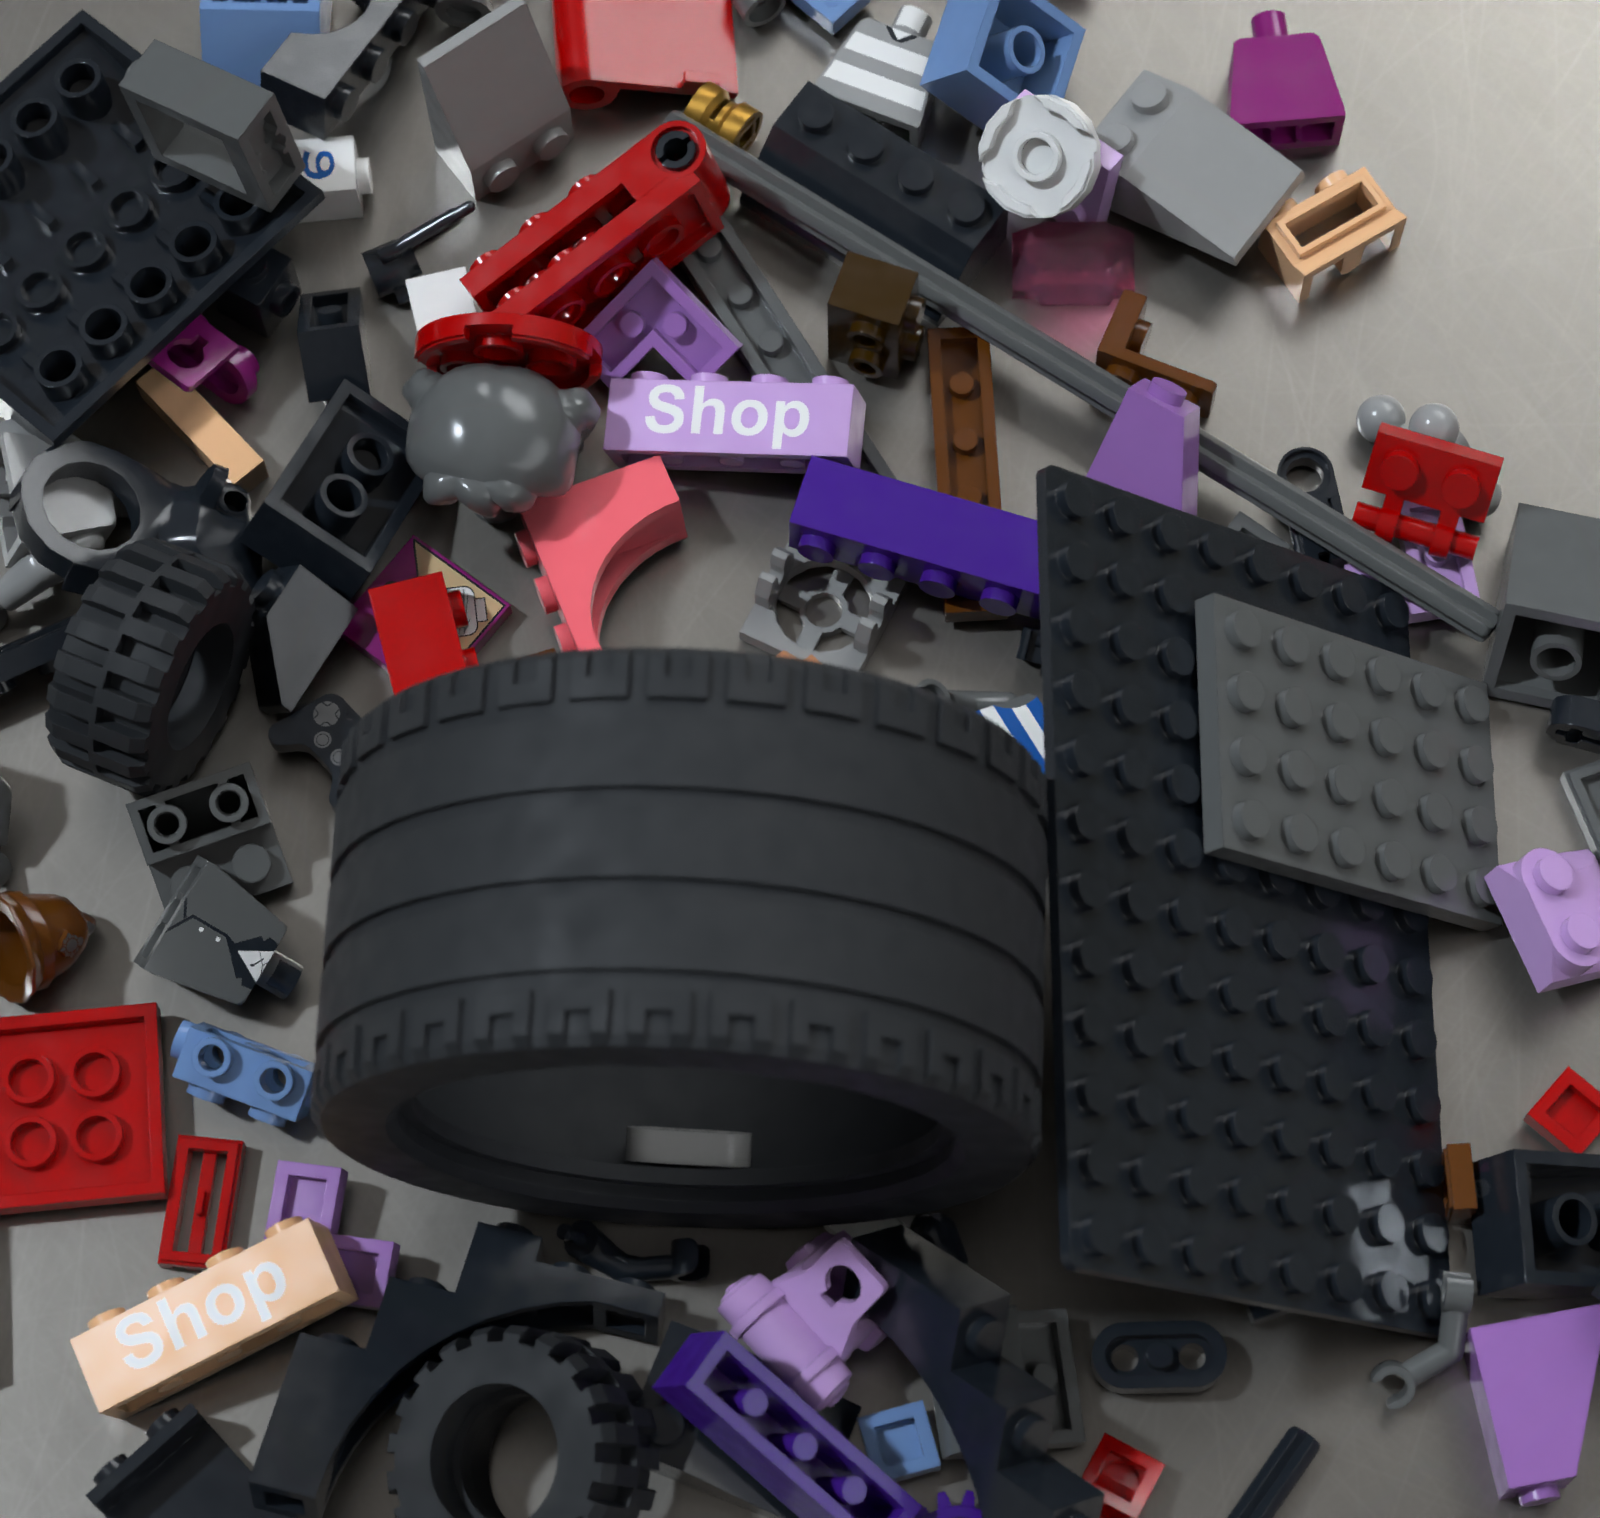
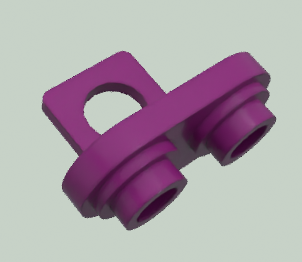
M202 314L148 363L185 392H192L202 384L231 404L244 403L256 392L258 387L256 375L259 373L260 367L253 353L246 347L237 345L209 324Z

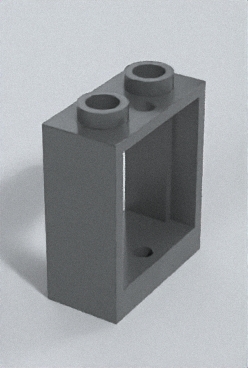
M154 39L142 56L129 66L125 77L118 85L154 159L270 213L306 167L273 92Z

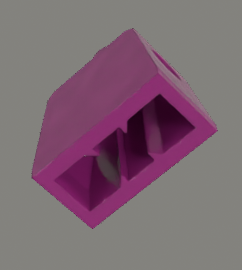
M1267 10L1256 14L1251 19L1253 37L1240 38L1233 43L1229 66L1227 115L1275 150L1339 145L1346 117L1345 107L1320 37L1313 32L1289 34L1287 17L1282 11Z

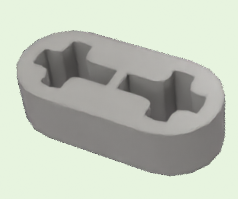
M627 1126L625 1160L731 1168L751 1167L752 1133L655 1126Z

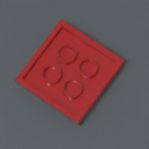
M153 1002L0 1017V1215L168 1199L161 1010L158 1004Z

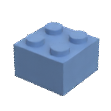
M948 0L920 86L984 131L987 122L1001 106L1015 100L1024 89L1034 95H1056L1064 99L1086 29L1047 0Z

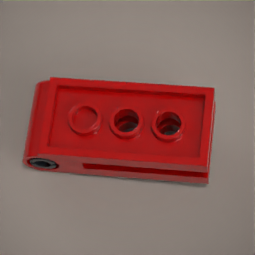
M675 120L666 122L645 136L599 173L587 175L577 181L565 199L548 212H540L530 217L521 226L518 235L498 250H490L479 256L471 265L469 272L459 280L482 312L536 315L562 321L584 330L652 259L657 257L670 270L725 227L720 216L725 212L730 201L729 186L702 132L695 125L686 121Z

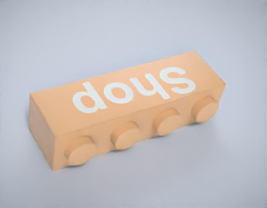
M300 1216L282 1220L265 1231L267 1239L246 1250L243 1247L224 1250L206 1261L207 1270L187 1280H184L183 1277H177L152 1287L146 1293L148 1300L127 1311L122 1307L114 1308L92 1318L87 1323L89 1330L70 1339V1342L99 1413L124 1420L359 1300L329 1228L310 1218L303 1220Z

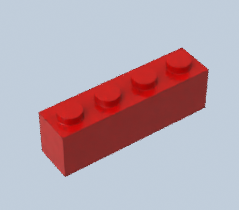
M442 571L368 589L394 695L433 677L479 665L474 647L463 650L461 648L457 629L469 626L460 589L447 592Z

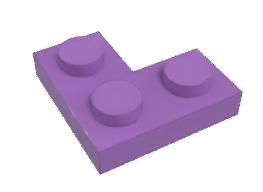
M657 257L652 259L584 329L602 345L603 358L600 379L609 388L611 378H625L654 348L685 380H691V376L695 373H716L743 346Z
M278 1160L266 1230L282 1220L296 1216L302 1217L303 1220L310 1218L328 1227L359 1297V1300L347 1306L379 1310L390 1276H396L401 1246L391 1241L338 1235L349 1172L339 1167Z

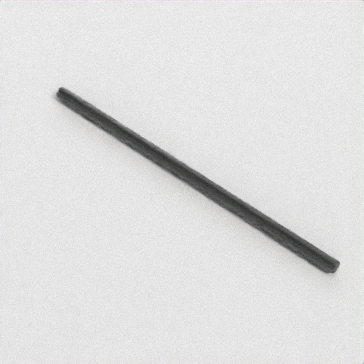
M672 111L662 122L664 124L669 121L681 120L695 125L702 132L727 183L846 255L848 251L919 272L918 297L925 298L928 306L1114 419L1128 388L1131 387L1129 384L682 112ZM1199 428L1198 471L1476 641L1484 642L1492 634L1499 617V610Z

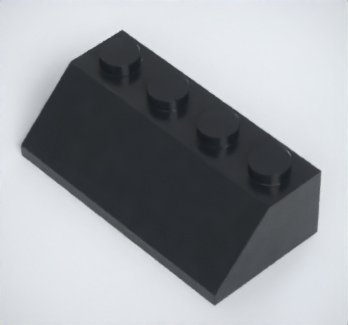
M810 81L804 85L773 124L758 157L762 162L968 287L1007 238L1008 211L987 190ZM742 192L740 196L741 205L842 267L846 257L845 254ZM926 304L923 319L938 328L946 316Z

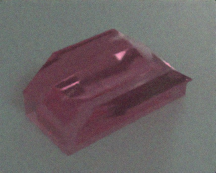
M1042 222L1012 233V299H1037L1042 306H1109L1113 299H1120L1124 288L1135 292L1134 233L1106 222Z

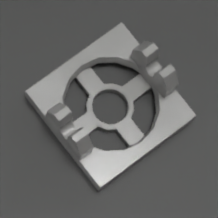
M788 541L785 549L781 547L774 548L771 553L769 573L762 571L758 578L754 593L755 604L739 631L740 640L774 656L784 650L796 658L804 660L812 654L821 663L863 671L908 588V581L895 577L890 581L873 579L860 572L857 566L833 560L831 563L815 562L803 557L797 549L789 547ZM824 566L836 568L826 587L815 588L805 592L787 583L793 576L808 568ZM854 577L861 582L869 595L870 604L867 618L849 612L848 602L844 597ZM824 597L833 599L842 609L841 618L837 623L829 627L815 626L806 616L807 607L812 601ZM777 602L799 612L800 622L804 628L796 643L786 636L778 622ZM841 631L854 637L853 643L842 649L823 652L815 651L821 638L832 637Z

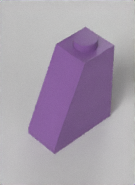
M1153 377L1152 381L1144 378L1128 388L1086 477L1197 516L1200 407L1185 399L1187 392L1183 388L1163 378Z
M1600 1304L1473 1327L1466 1333L1464 1359L1499 1500L1518 1497L1521 1507L1553 1502L1561 1498L1559 1489L1565 1488L1576 1477L1600 1350Z

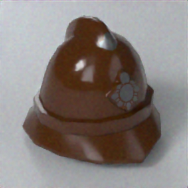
M5 891L0 893V996L9 1002L26 1003L36 991L48 988L54 978L67 971L80 957L87 946L89 936L95 929L96 920L90 914L80 911L67 898L56 894H23L21 891Z

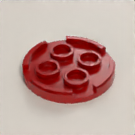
M509 312L464 313L432 321L423 326L416 334L414 359H417V362H421L426 368L441 374H445L459 366L475 363L516 366L539 373L553 382L559 389L578 387L587 389L597 382L602 374L603 348L600 342L581 328L551 318Z

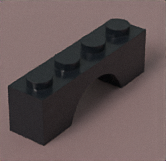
M352 0L364 12L352 24L342 29L322 34L291 32L261 69V87L275 94L288 125L325 141L340 121L347 122L351 118L361 93L370 82L376 84L382 78L387 68L389 57L399 44L405 46L410 42L416 31L418 20L428 7L435 8L437 0Z

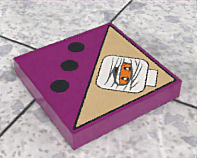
M413 535L353 604L358 608V611L340 638L388 672L368 589L442 571L447 592L460 589L469 626L457 629L462 650L474 647L477 655L512 614V609L508 602Z

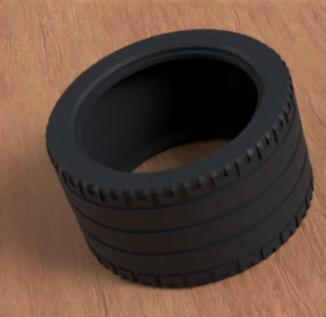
M648 647L561 651L474 665L433 677L402 690L380 703L362 717L359 723L350 730L349 736L344 740L341 750L323 950V973L321 975L315 1042L316 1061L314 1062L311 1117L315 1121L317 1128L340 1152L369 1169L388 1177L469 1201L532 1213L584 1220L689 1228L827 1226L911 1216L956 1206L993 1193L1020 1176L1035 1161L1041 1146L1048 823L1047 779L1042 772V767L1031 756V753L1010 733L980 713L956 701L901 681L868 672L814 661L758 653ZM627 1126H655L752 1133L751 1167L731 1168L625 1160Z

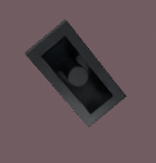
M361 287L300 294L297 336L309 403L324 401V404L327 406L344 379H347L370 395L371 369Z
M301 564L268 570L257 581L251 592L252 597L255 599L256 611L252 615V620L255 622L254 637L249 642L248 650L250 651L258 707L267 714L293 711L358 611L357 607Z

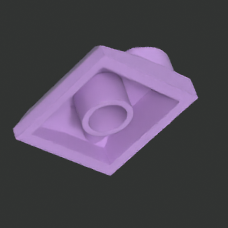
M1545 848L1533 849L1520 860L1496 866L1484 876L1538 994L1600 978V865L1595 855L1589 849L1556 853Z

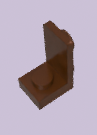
M1124 288L1097 349L1096 365L1130 386L1144 378L1152 381L1153 377L1169 380L1187 392L1186 400L1200 407V417L1209 418L1214 405L1217 384L1212 380L1142 355L1153 323L1144 320L1147 296Z

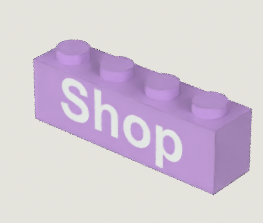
M637 371L631 374V379L611 378L603 450L618 468L660 455L667 470L805 474L811 455L860 469L866 403L854 384H849L848 380L837 376H816L812 379V383H789L782 376L757 374L752 376L751 382L728 381V378L725 376L707 372L695 373L691 376V380H668V377L661 373Z

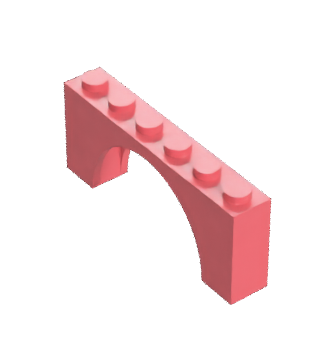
M660 455L574 484L563 496L538 497L530 510L520 513L524 529L514 533L526 567L538 565L542 574L541 577L534 579V584L546 615L557 611L562 624L553 626L561 651L602 649L600 646L602 621L613 595L622 582L646 559L665 547L687 538L680 499Z

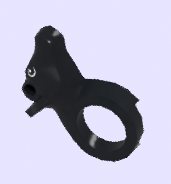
M74 441L62 443L57 448L53 445L35 456L10 494L8 511L13 513L19 539L39 564L64 578L61 588L63 591L83 595L89 584L96 582L99 577L98 571L107 560L116 559V552L125 545L133 544L134 541L154 537L236 568L246 579L251 589L263 576L262 556L238 541L252 519L250 495L239 485L226 482L229 468L216 463L206 470L196 485L184 487L168 481L155 471L118 451L90 441ZM80 477L96 481L110 489L125 505L131 521L130 540L117 548L95 550L78 546L66 539L48 520L43 506L44 488L58 479Z

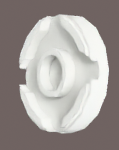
M1026 95L1002 105L987 122L978 145L979 162L982 161V171L985 176L982 179L988 193L1005 210L1024 218H1053L1076 208L1093 190L1101 169V143L1092 120L1075 103L1056 95Z

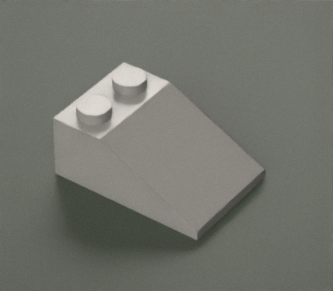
M524 0L507 1L417 59L435 150L475 201H478L490 192L496 193L505 190L515 182L522 171L539 160L546 161L556 157L566 148L569 141L574 138L569 104Z
M1143 69L1095 129L1101 141L1124 156L1110 208L1111 211L1235 266L1305 178L1300 167L1196 91Z

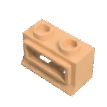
M1365 167L1350 175H1347L1344 170H1337L1329 174L1317 185L1315 195L1299 204L1293 198H1289L1261 233L1258 249L1295 300L1300 303L1309 298L1315 274L1333 264L1341 274L1349 273L1360 264L1364 247L1373 241L1380 239L1389 252L1400 245L1407 217L1393 206ZM1354 203H1357L1363 211L1362 214L1303 247L1295 238V236Z

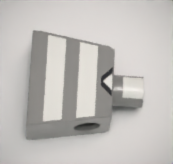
M905 5L899 9L892 26L871 18L860 20L816 80L815 85L921 150L935 97L920 86L934 41L926 39L932 25L931 17L920 8Z

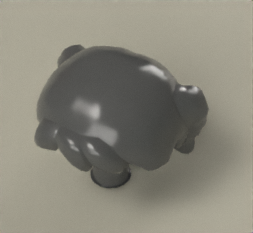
M475 363L456 367L445 374L425 367L414 372L402 388V394L411 407L406 438V459L413 472L423 480V498L425 502L430 505H451L460 501L475 512L476 516L481 520L492 524L510 521L519 513L530 510L537 496L560 497L565 495L573 484L578 456L583 451L584 440L591 434L600 417V407L587 389L583 387L559 389L553 382L539 373L523 367Z

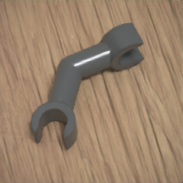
M1444 1271L1441 1319L1437 1343L1403 1363L1397 1360H1385L1377 1364L1371 1371L1370 1378L1373 1383L1383 1380V1378L1391 1374L1399 1375L1405 1380L1402 1390L1386 1399L1388 1409H1399L1406 1406L1413 1399L1416 1386L1458 1363L1463 1358L1468 1315L1472 1309L1474 1280H1471V1274Z

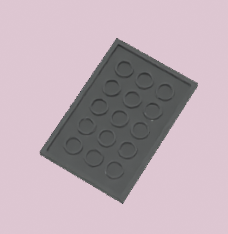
M1216 593L1195 600L1204 854L1482 932L1502 926V915L1484 879V876L1496 866H1499L1497 847L1498 826L1495 815L1493 784L1494 765L1491 752L1489 721L1490 704L1487 684Z

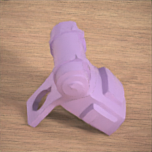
M845 1230L836 1234L824 1232L799 1247L786 1262L788 1272L775 1278L773 1281H770L759 1272L732 1283L726 1289V1294L722 1298L717 1310L732 1326L729 1333L736 1340L741 1338L772 1373L815 1411H822L827 1406H834L846 1392L850 1384L849 1380L852 1372L845 1362L850 1358L851 1353L857 1348L868 1352L888 1336L874 1321L865 1315L872 1305L887 1291L888 1283L851 1243L852 1237ZM847 1267L854 1271L860 1280L861 1294L858 1299L848 1300L842 1298Z

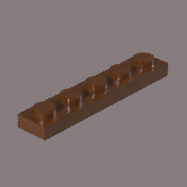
M964 327L927 329V350L936 489L944 494L1002 510L990 343ZM957 595L953 598H944L945 622L1008 619V616L997 615L985 610L980 606L979 601L970 600Z

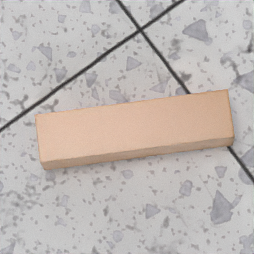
M154 368L135 381L142 399L208 468L215 463L229 468L226 482L233 483L234 485L237 484L249 493L269 477L264 460L196 389L192 392H185Z

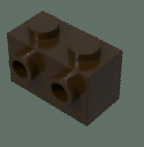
M848 251L827 303L828 359L847 364L851 370L865 377L879 378L885 376L898 380L905 360L916 361L925 335V326L920 324L926 307V299L918 297L919 272Z

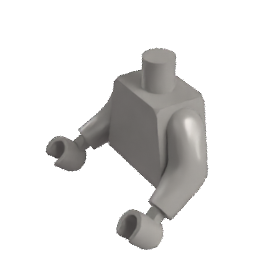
M13 419L0 422V542L5 568H10L0 578V630L6 623L7 610L14 611L37 595L64 581V578L37 562L19 539L13 513L8 511L10 494L29 463L35 456L52 446L37 436L28 433ZM71 434L62 443L81 440L77 436ZM80 477L63 478L44 488L43 506L48 520L63 537L78 546L103 550L106 540L116 527V517H129L125 505L115 493L96 481Z

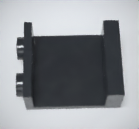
M191 1402L181 1411L177 1408H172L158 1417L145 1433L148 1440L129 1457L125 1454H120L105 1464L93 1479L96 1486L85 1495L106 1518H292L254 1508L248 1482L251 1471Z

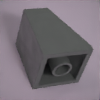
M1519 503L1505 551L1495 608L1499 610V617L1496 627L1489 638L1481 682L1487 684L1488 696L1550 709L1553 700L1557 696L1577 695L1600 701V519Z

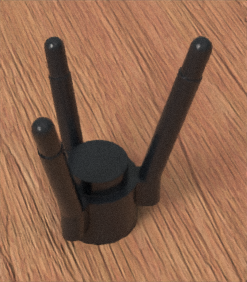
M466 201L458 207L452 208L440 216L429 220L397 240H391L362 252L361 254L379 297L382 298L395 293L399 305L410 301L405 280L423 274L412 248L475 211V203L473 201Z

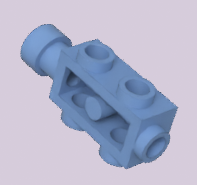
M183 1020L174 1037L170 1057L178 1059L172 1077L188 1082L187 1092L189 1094L216 1104H224L226 1097L250 1105L248 1111L250 1117L278 1127H285L287 1120L297 1122L308 1116L311 1105L313 1062L305 1060L297 1054H289L248 1039L234 1031H227L205 1022L195 1024ZM218 1047L223 1051L224 1062L218 1056ZM278 1069L284 1073L286 1085L280 1082Z

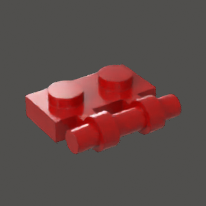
M1381 422L1361 488L1385 494L1384 503L1381 508L1358 501L1352 521L1369 531H1373L1375 535L1388 543H1392L1393 538L1429 548L1428 555L1446 560L1448 554L1473 561L1480 537L1456 530L1459 517H1463L1480 523L1485 522L1504 457ZM1405 500L1440 510L1438 523L1435 524L1401 514Z

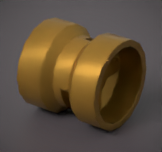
M711 81L706 82L697 90L683 113L746 152L756 139L763 120V113L746 102L734 103L729 99V94L725 89Z

